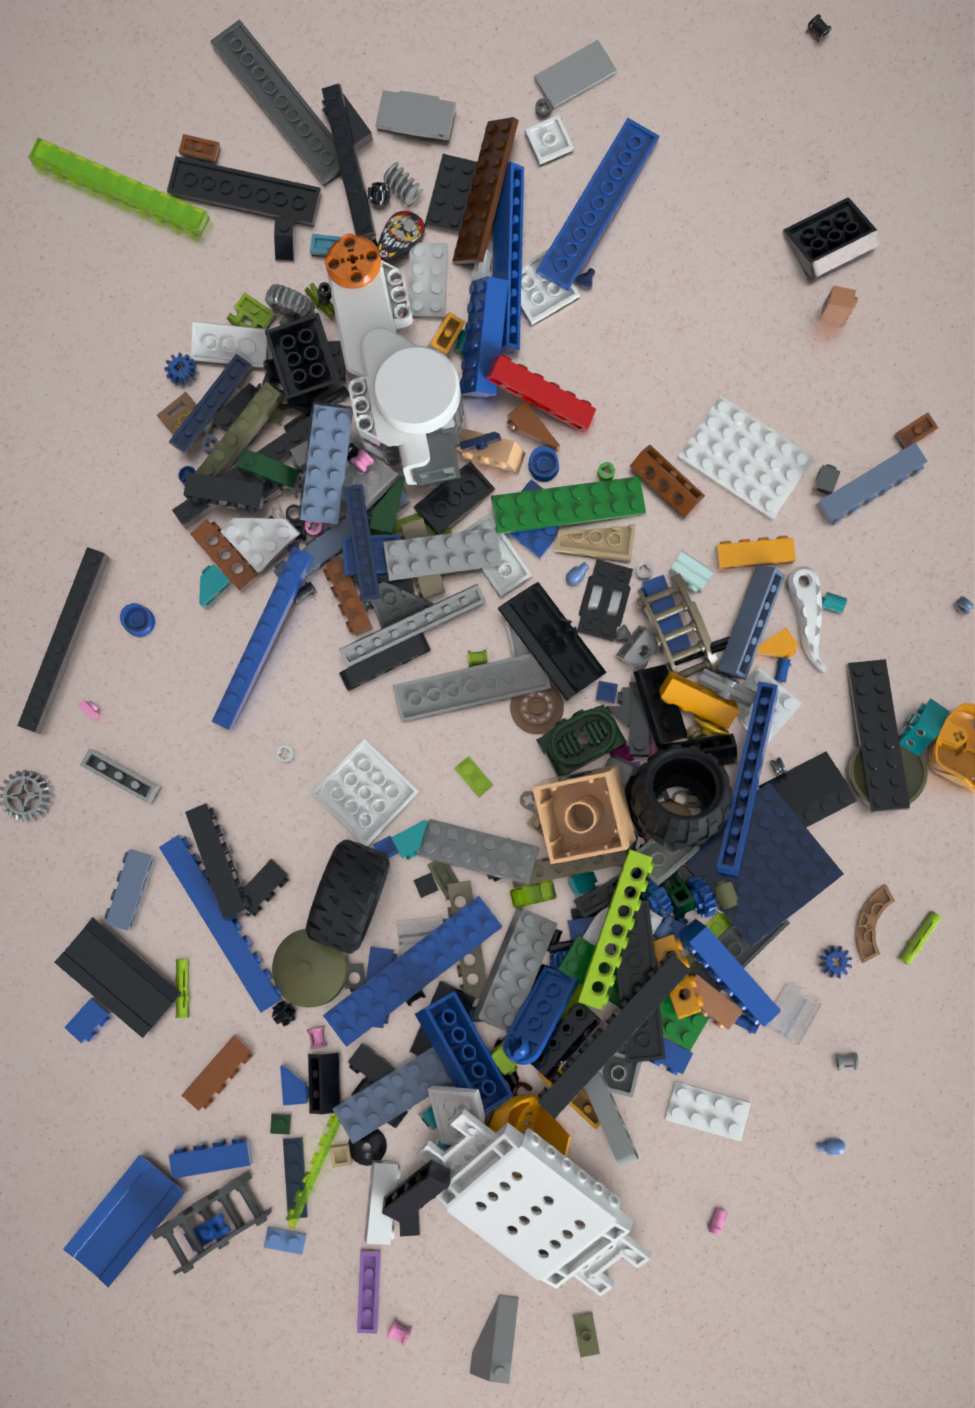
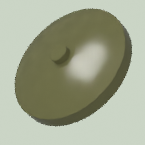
M900 744L909 803L912 804L925 788L928 775L927 765L922 753L917 756ZM858 746L849 763V780L858 797L868 804L860 747Z
M306 929L298 930L287 936L278 946L272 963L273 979L275 985L279 987L282 996L290 1003L307 1008L325 1005L332 1001L344 987L348 974L346 953L311 941L307 936Z

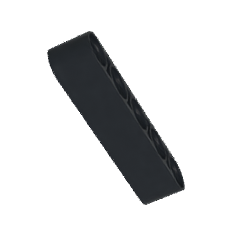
M423 632L341 671L339 675L347 691L429 652L431 648Z

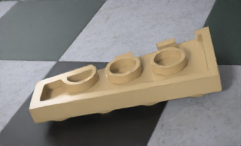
M636 524L621 527L618 525L611 528L597 527L590 530L558 531L555 552L631 562Z

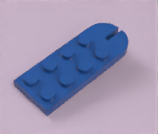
M544 966L504 1038L503 1051L510 1061H515L519 1065H527L534 1062L540 1056L579 984L578 978H571L560 971Z

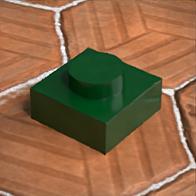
M272 1113L270 1134L290 1135L292 1114Z

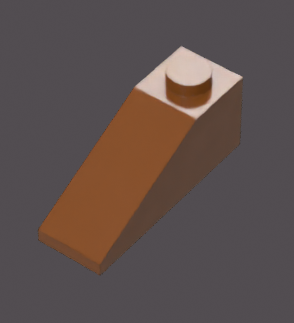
M526 401L507 415V425L512 431L516 430L518 434L543 446L550 447L555 452L560 450L559 443Z

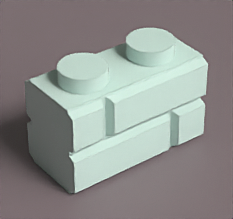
M682 551L670 568L669 573L672 579L673 575L680 573L688 589L694 593L697 591L700 593L714 571Z

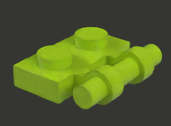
M244 292L234 306V309L239 313L236 316L230 313L227 316V320L235 326L254 328L260 326L266 329L276 314ZM245 317L252 321L250 326L243 322Z

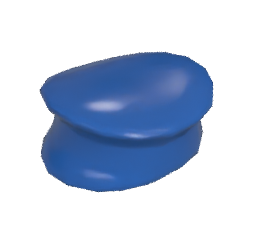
M539 446L531 452L528 462L531 475L536 480L542 482L552 480L559 471V461L555 451L547 446Z
M128 604L120 613L122 626L133 636H146L154 628L155 620L152 612L141 604Z

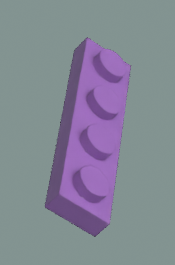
M360 1251L357 1333L377 1334L380 1251Z

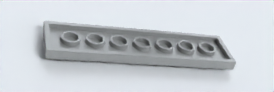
M531 653L393 685L401 722L551 688L548 675Z

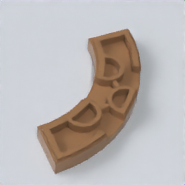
M886 884L880 886L867 898L857 917L855 942L862 963L880 955L876 943V924L883 911L895 902Z

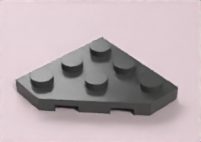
M386 581L378 583L381 599L371 600L381 629L433 605L432 602Z

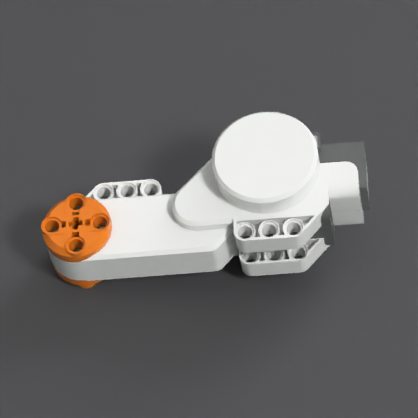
M347 233L329 248L325 259V266L331 287L345 367L351 381L349 383V392L355 424L362 444L367 451L384 459L386 465L396 466L402 464L406 482L409 485L417 484V486H423L460 478L455 448L460 446V437L463 428H465L466 415L457 371L452 362L441 352L430 347L418 346L397 334L396 329L408 327L413 321L404 274L400 269L381 260L379 250L371 240L363 236ZM395 279H400L397 283L393 282ZM399 296H403V297H404V298L401 299V300H396V298L399 297ZM403 313L408 314L406 317H399ZM356 388L363 389L359 393L354 392Z

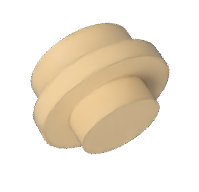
M698 723L686 730L689 740L699 739L704 735L701 732L703 728Z

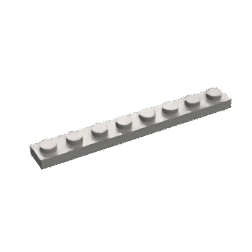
M475 584L340 648L339 652L346 666L349 667L486 602L479 585Z

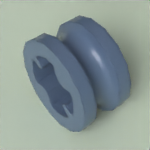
M961 596L959 598L960 601L955 603V606L965 614H969L970 609L975 607L964 596Z

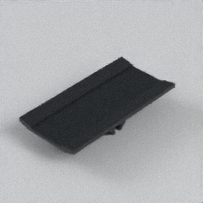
M539 582L531 585L497 608L566 701L607 673L578 635L576 626H571L572 621L565 618Z
M94 917L90 919L83 930L54 962L142 1038L147 1035L182 993Z

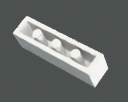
M372 1160L364 1240L367 1244L390 1245L391 1239H394L395 1228L392 1227L393 1219L382 1214L384 1196L396 1188V1180L400 1179L401 1170L395 1161Z

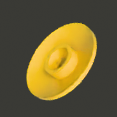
M694 715L693 718L703 728L701 732L711 737L713 733L719 735L729 734V731L724 727L719 728L717 725H713L711 721L707 719L702 720Z

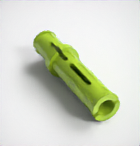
M934 911L930 912L914 938L908 941L907 948L899 957L902 962L910 965L918 951H922L923 944L942 919L939 914Z
M175 959L176 988L182 992L176 999L175 1018H188V1000H190V996H188V959Z

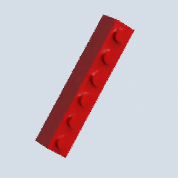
M499 355L493 358L485 379L579 431L589 428L596 412V408L592 407L589 401L576 398L573 392L560 389L558 384L544 380L542 375L528 371V368L522 364H515L506 355Z

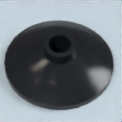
M379 1129L374 1130L355 1143H352L350 1138L348 1141L351 1158L356 1163L364 1166H371L372 1160H381L387 1150L386 1138ZM365 1143L370 1144L371 1148L369 1150L363 1148Z

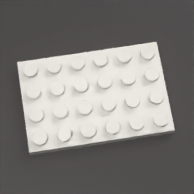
M720 395L679 454L678 459L772 521L814 457Z

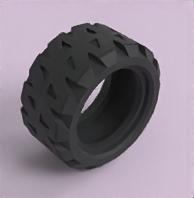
M345 839L336 845L326 865L308 915L306 932L311 941L347 954H352L360 948L389 871L390 861L385 852L349 839Z

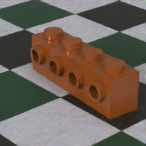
M342 556L324 563L326 569L323 572L327 581L331 579L333 587L330 588L334 597H339L341 604L338 607L341 614H346L349 620L345 622L349 632H354L355 636L372 630L373 627L351 576H344Z

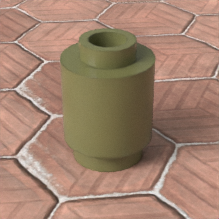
M725 879L715 883L716 887L713 890L719 906H722L723 910L737 906L738 897L732 882H727Z

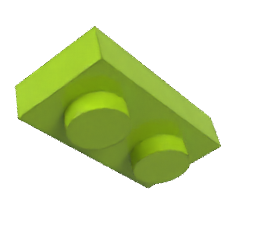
M469 756L454 768L478 797L482 796L493 786L491 781Z

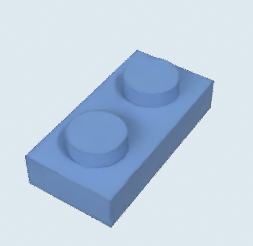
M268 1226L264 1248L302 1255L307 1234Z

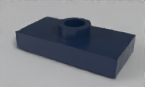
M494 431L460 442L459 444L461 450L467 452L476 448L477 450L486 449L488 444L501 441L502 439L500 434Z

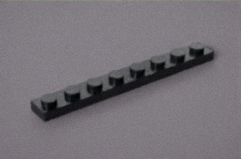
M339 83L321 90L355 234L357 236H367L376 232L342 87Z

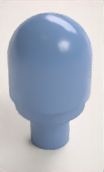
M583 562L579 567H573L566 574L567 583L570 585L578 584L584 578V572L589 566Z
M668 915L664 922H660L654 933L656 940L670 936L673 928L670 925L674 919L672 916Z
M841 1139L826 1140V1143L817 1144L818 1152L827 1151V1154L840 1155L846 1149L845 1143Z

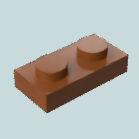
M183 134L178 152L181 155L216 163L220 143Z
M926 413L896 432L895 435L904 448H907L939 427L930 414Z

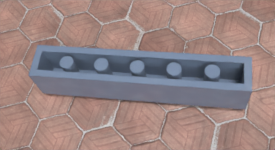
M915 442L820 500L816 506L828 524L832 521L836 524L845 518V513L849 511L851 514L861 508L860 504L863 502L867 504L877 498L876 494L880 492L885 494L893 488L891 485L898 482V484H901L908 479L907 475L912 472L917 474L925 469L923 465L928 461Z
M756 566L718 670L728 677L747 679L785 577L776 567Z

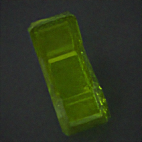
M552 880L511 889L509 892L515 909L553 900L557 897Z

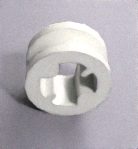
M646 561L639 563L635 570L637 577L642 580L650 578L653 573L652 565ZM642 566H646V569L650 572H647L646 575H642V572L639 571V568L642 569Z
M282 745L277 749L276 757L279 761L288 763L294 758V751L291 747ZM283 749H286V751L289 749L290 751L287 759L280 757Z

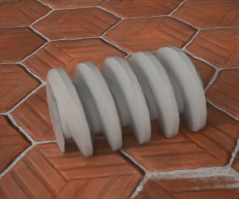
M395 162L386 170L383 180L386 184H389L391 189H394L396 194H399L401 199H404L407 205L418 199L423 189L418 190L420 184L416 183L413 185L415 179L412 177L408 180L409 173L407 172L403 175L404 168L397 169L399 163Z

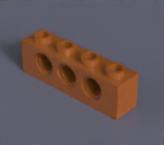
M651 445L643 449L630 465L637 475L641 476L651 488H654L664 500L668 501L684 517L691 513L706 496Z
M206 519L190 535L237 589L243 593L259 579L256 575L258 572L251 564L247 565L244 562L245 558L238 550L235 551L231 547L232 543L219 533L220 527L214 521L210 523ZM212 537L218 538V542L215 545H210L209 540ZM224 551H230L231 555L228 559L221 558ZM242 565V572L234 573L235 566Z

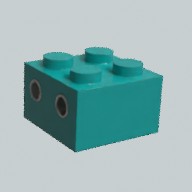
M931 698L925 704L922 702L919 705L916 714L912 713L906 721L908 725L900 733L902 737L899 743L917 756L938 736L950 712Z

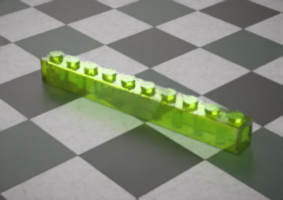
M37 137L28 156L32 166L41 171L45 169L56 178L61 176L72 185L79 184L88 192L93 193L95 191L106 200L111 198L122 207L126 208L129 206L140 215L145 213L156 222L163 221L167 223V226L177 230L179 228L190 237L197 236L200 238L210 219L205 210Z

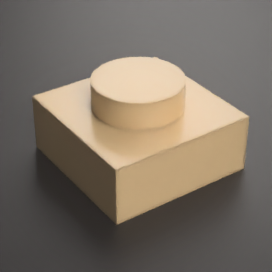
M349 1144L329 1148L332 1168L352 1165Z

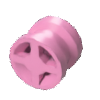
M363 449L358 451L356 457L350 459L351 463L362 473L366 471L369 465L374 463L371 456Z

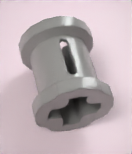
M853 1052L852 1055L836 1054L837 1070L842 1071V1069L851 1068L858 1070L859 1060L857 1053Z

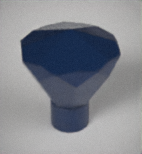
M589 268L586 273L578 275L576 281L579 286L584 289H591L595 270Z

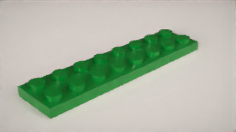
M640 476L491 496L497 534L646 514Z
M577 935L557 970L571 978H578V982L583 984L595 946ZM602 962L598 967L599 971L602 973L607 972L609 964ZM616 976L612 987L609 986L607 994L609 995L608 1001L618 1007L620 1004ZM594 982L592 990L600 991L603 987L602 982ZM668 995L660 1004L663 1035L691 1051L710 1017H705L698 1012L679 1019L671 997Z

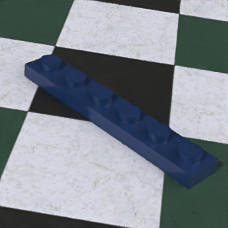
M236 353L169 440V444L185 454L249 371L252 364Z
M363 485L346 486L343 489L361 601L381 599Z

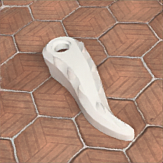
M800 566L795 568L788 577V593L796 610L803 652L809 662L818 671L824 673L827 670V666L819 655L822 617L820 582L817 573L812 568ZM799 577H807L809 580L808 585L801 586L798 582Z

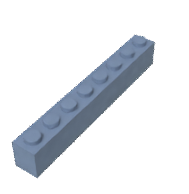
M403 490L398 512L411 503ZM387 492L367 510V516H369V513L373 514L374 508ZM341 517L337 525L332 528H326L321 532L322 535L319 538H313L306 543V547L302 551L313 555L314 558L303 581L324 567V563L335 559L343 553L342 537L351 536L348 517ZM284 560L279 562L275 566L276 569L273 570L278 579L286 564Z

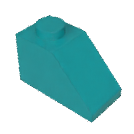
M215 564L207 566L202 571L203 575L200 576L199 604L204 609L232 584Z
M426 819L391 837L402 858L406 857L408 860L418 855L416 851L420 849L428 824Z
M593 871L576 874L567 878L575 897L595 888V883L598 882Z

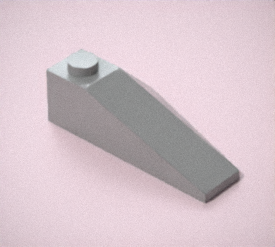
M498 1296L472 1352L470 1374L490 1382L509 1384L519 1297Z

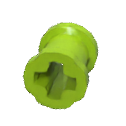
M487 649L478 652L467 650L469 667L488 663Z

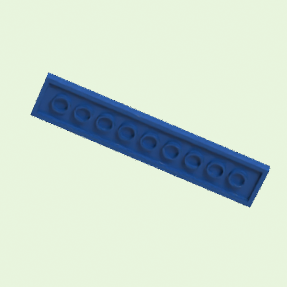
M630 118L626 119L536 270L538 275L566 291L570 290L659 140L660 136Z
M476 897L326 1012L323 1017L347 1047L503 926L481 897Z

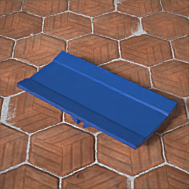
M139 1155L63 1250L79 1261L109 1288L151 1236V1232L160 1225L185 1192L152 1163Z

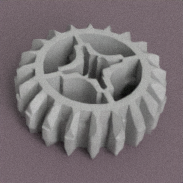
M272 284L269 290H267L265 301L270 308H273L279 314L291 316L292 319L298 320L313 315L316 307L311 299L295 289L293 290L284 285Z
M23 770L22 774L20 771H16V777L10 774L9 779L11 781L4 780L3 782L6 784V787H0V790L4 791V794H0V798H4L0 805H6L3 808V812L9 811L8 817L10 818L15 815L16 821L22 818L23 822H27L28 817L31 821H34L35 815L37 817L42 816L40 810L43 812L47 811L44 805L51 804V802L46 801V798L52 797V794H46V791L51 790V787H44L48 781L45 779L41 781L42 775L38 774L36 776L35 771L29 773L28 770ZM29 780L37 786L39 793L32 792ZM22 781L20 789L12 793L13 788ZM25 793H28L29 795H33V796H28V797H26L25 799L22 798V797H18V795H22V794H25ZM12 799L19 801L22 812L15 808ZM39 799L35 807L28 811L31 802Z

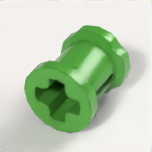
M610 462L600 464L597 472L598 479L600 481L612 480L615 474L613 464ZM605 469L609 470L607 476L603 475Z

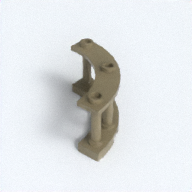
M681 574L673 575L674 584H672V587L648 597L644 596L641 589L637 590L639 595L637 599L638 606L641 610L644 609L656 634L654 636L655 642L658 647L661 646L669 671L684 678L702 671L704 668L720 674L716 654H712L710 647L712 642L695 601L692 602L688 595L690 591ZM679 594L682 599L681 604L657 614L653 613L649 604L670 595ZM682 611L688 612L691 618L690 624L666 634L662 633L658 621ZM691 631L697 633L699 638L698 644L671 655L666 643L667 641ZM699 651L704 653L705 659H703V662L677 672L674 664L675 661Z

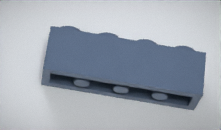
M129 849V852H125L122 861L125 864L123 870H120L116 881L119 883L117 889H114L111 894L110 900H112L111 908L106 910L104 918L107 920L105 924L127 931L132 929L155 856L134 849Z

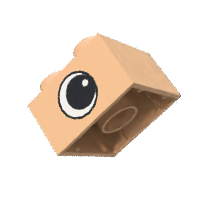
M618 764L544 779L532 787L550 864L627 850L636 841Z

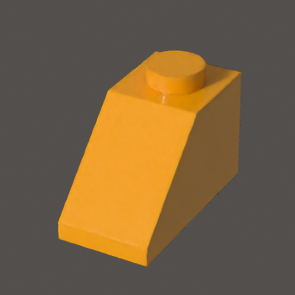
M785 627L760 644L756 654L778 659L786 656L788 659L796 653L795 649L799 645Z

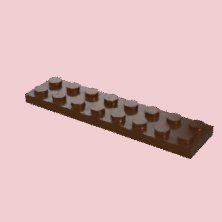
M515 117L487 122L476 164V175L472 179V191L467 199L469 202L467 211L463 215V226L459 231L452 262L456 264L478 263L484 260L519 122Z

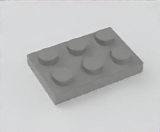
M651 838L636 852L653 857L652 862H654L652 872L651 874L647 873L646 877L659 886L700 850V847H691L689 845L685 846L684 849H676L666 843L661 845Z

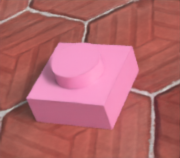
M82 700L78 704L91 719L96 720L100 716L97 712L99 708L92 701Z

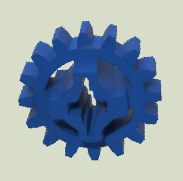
M700 876L688 879L685 883L695 899L693 910H697V914H701L702 918L714 915L716 913L715 908H717L714 904L716 899L709 884L705 883L704 879L701 880Z
M646 878L645 880L648 881L645 892H641V898L649 900L650 909L655 913L658 912L660 916L667 917L673 912V906L671 905V899L666 893L667 891L663 886H658L657 883H653L651 879Z

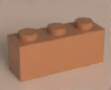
M833 285L823 303L820 321L842 326L856 307L858 297H855L856 290Z
M694 973L693 977L697 985L694 987L696 995L700 994L703 1001V1006H700L702 1010L700 1013L705 1017L708 1015L715 1019L713 1023L721 1030L724 1027L729 1030L743 1011ZM687 989L681 991L684 994L682 998L687 1000L690 997V991Z

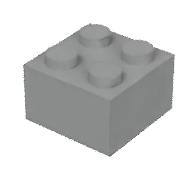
M617 1051L601 1068L610 1091L633 1098L642 1062L626 1063L625 1053Z

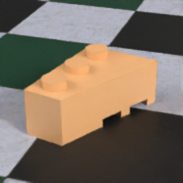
M463 428L460 441L463 442L484 435V433ZM501 438V441L488 444V448L483 450H477L476 448L466 452L461 450L460 446L456 448L461 457L471 461L474 459L482 464L491 465L515 474H519L526 454L515 441Z

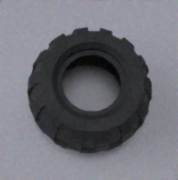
M681 744L672 745L665 751L661 749L652 754L647 759V762L640 766L631 789L632 811L636 819H638L637 822L646 835L650 834L655 842L661 845L666 843L676 849H684L685 846L689 845L696 847L704 844L710 837L713 838L723 828L733 803L730 778L724 766H719L717 758L710 752L706 754L700 751L699 747L692 745L689 748L681 747ZM668 788H687L698 797L701 811L696 815L690 816L674 814L666 810L657 799Z

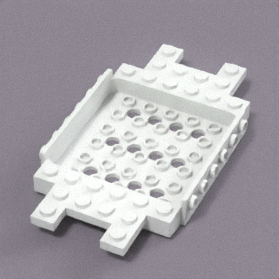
M463 1109L452 1119L450 1124L463 1134L457 1142L448 1150L443 1151L432 1141L428 1140L416 1153V1156L425 1163L433 1160L450 1169L451 1182L449 1187L436 1196L447 1208L446 1211L537 1281L542 1280L557 1289L574 1276L601 1297L612 1289L614 1281L602 1273L608 1267L623 1257L638 1269L651 1259L652 1253L627 1235L631 1231L633 1219L620 1210L622 1200L530 1128L526 1129L523 1135L507 1123L495 1133L471 1113ZM512 1172H519L522 1175V1178H515L512 1175ZM500 1182H507L510 1185V1188H503L500 1185ZM488 1192L496 1193L498 1195V1198H491L488 1195ZM550 1196L554 1202H546L543 1197ZM476 1202H483L486 1207L480 1208L476 1205ZM538 1206L542 1211L534 1212L531 1207ZM526 1216L530 1221L523 1222L519 1217ZM581 1220L585 1223V1226H578L574 1221ZM507 1226H514L518 1231H510ZM569 1230L573 1235L566 1236L562 1231ZM557 1240L561 1245H552L550 1241ZM540 1249L546 1250V1251L548 1252V1255H547V1254L541 1255V1254L538 1252V1250H540Z

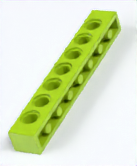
M628 849L577 999L578 1002L600 1010L602 1005H607L609 999L607 991L609 986L612 987L616 978L613 975L615 967L619 968L622 957L619 955L622 948L625 949L629 938L626 935L628 929L632 930L635 922V919L632 918L634 911H638L642 900L639 897L641 892L646 890L648 881L645 879L647 873L651 874L654 866V862H652L653 857ZM635 867H639L641 870L639 878L631 876V870ZM628 886H632L635 889L632 897H626L624 894V890ZM622 905L628 907V913L625 916L618 914V908ZM615 924L622 926V931L618 935H614L611 932ZM609 943L615 944L616 947L612 954L605 952V946ZM602 962L609 964V970L605 973L600 972L598 969ZM596 981H600L603 984L602 989L598 992L592 990V985Z

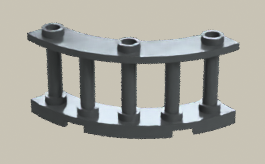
M249 1171L231 1180L222 1188L213 1191L177 1214L178 1216L171 1221H167L151 1232L154 1240L161 1236L164 1239L166 1238L179 1260L181 1266L173 1271L174 1275L182 1271L184 1274L194 1268V1263L217 1247L220 1250L229 1244L228 1240L254 1224L259 1226L267 1221L266 1216L272 1212L271 1209L261 1213L246 1188V1182L252 1178ZM235 1189L237 1192H240L254 1216L253 1219L244 1224L228 1199V1193ZM218 1200L219 1203H222L236 1229L224 1237L217 1238L216 1242L204 1249L189 1224V1218L197 1212L199 1215H202L205 1221L212 1218L208 1211V1205ZM178 1225L180 1228H183L197 1252L189 1260L173 1235V1229Z

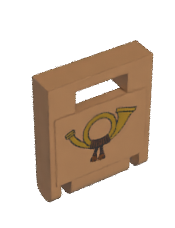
M184 392L159 412L157 417L174 435L197 404L187 392ZM182 402L185 407L171 418L167 413ZM208 431L206 434L201 432L191 446L195 445L210 432Z

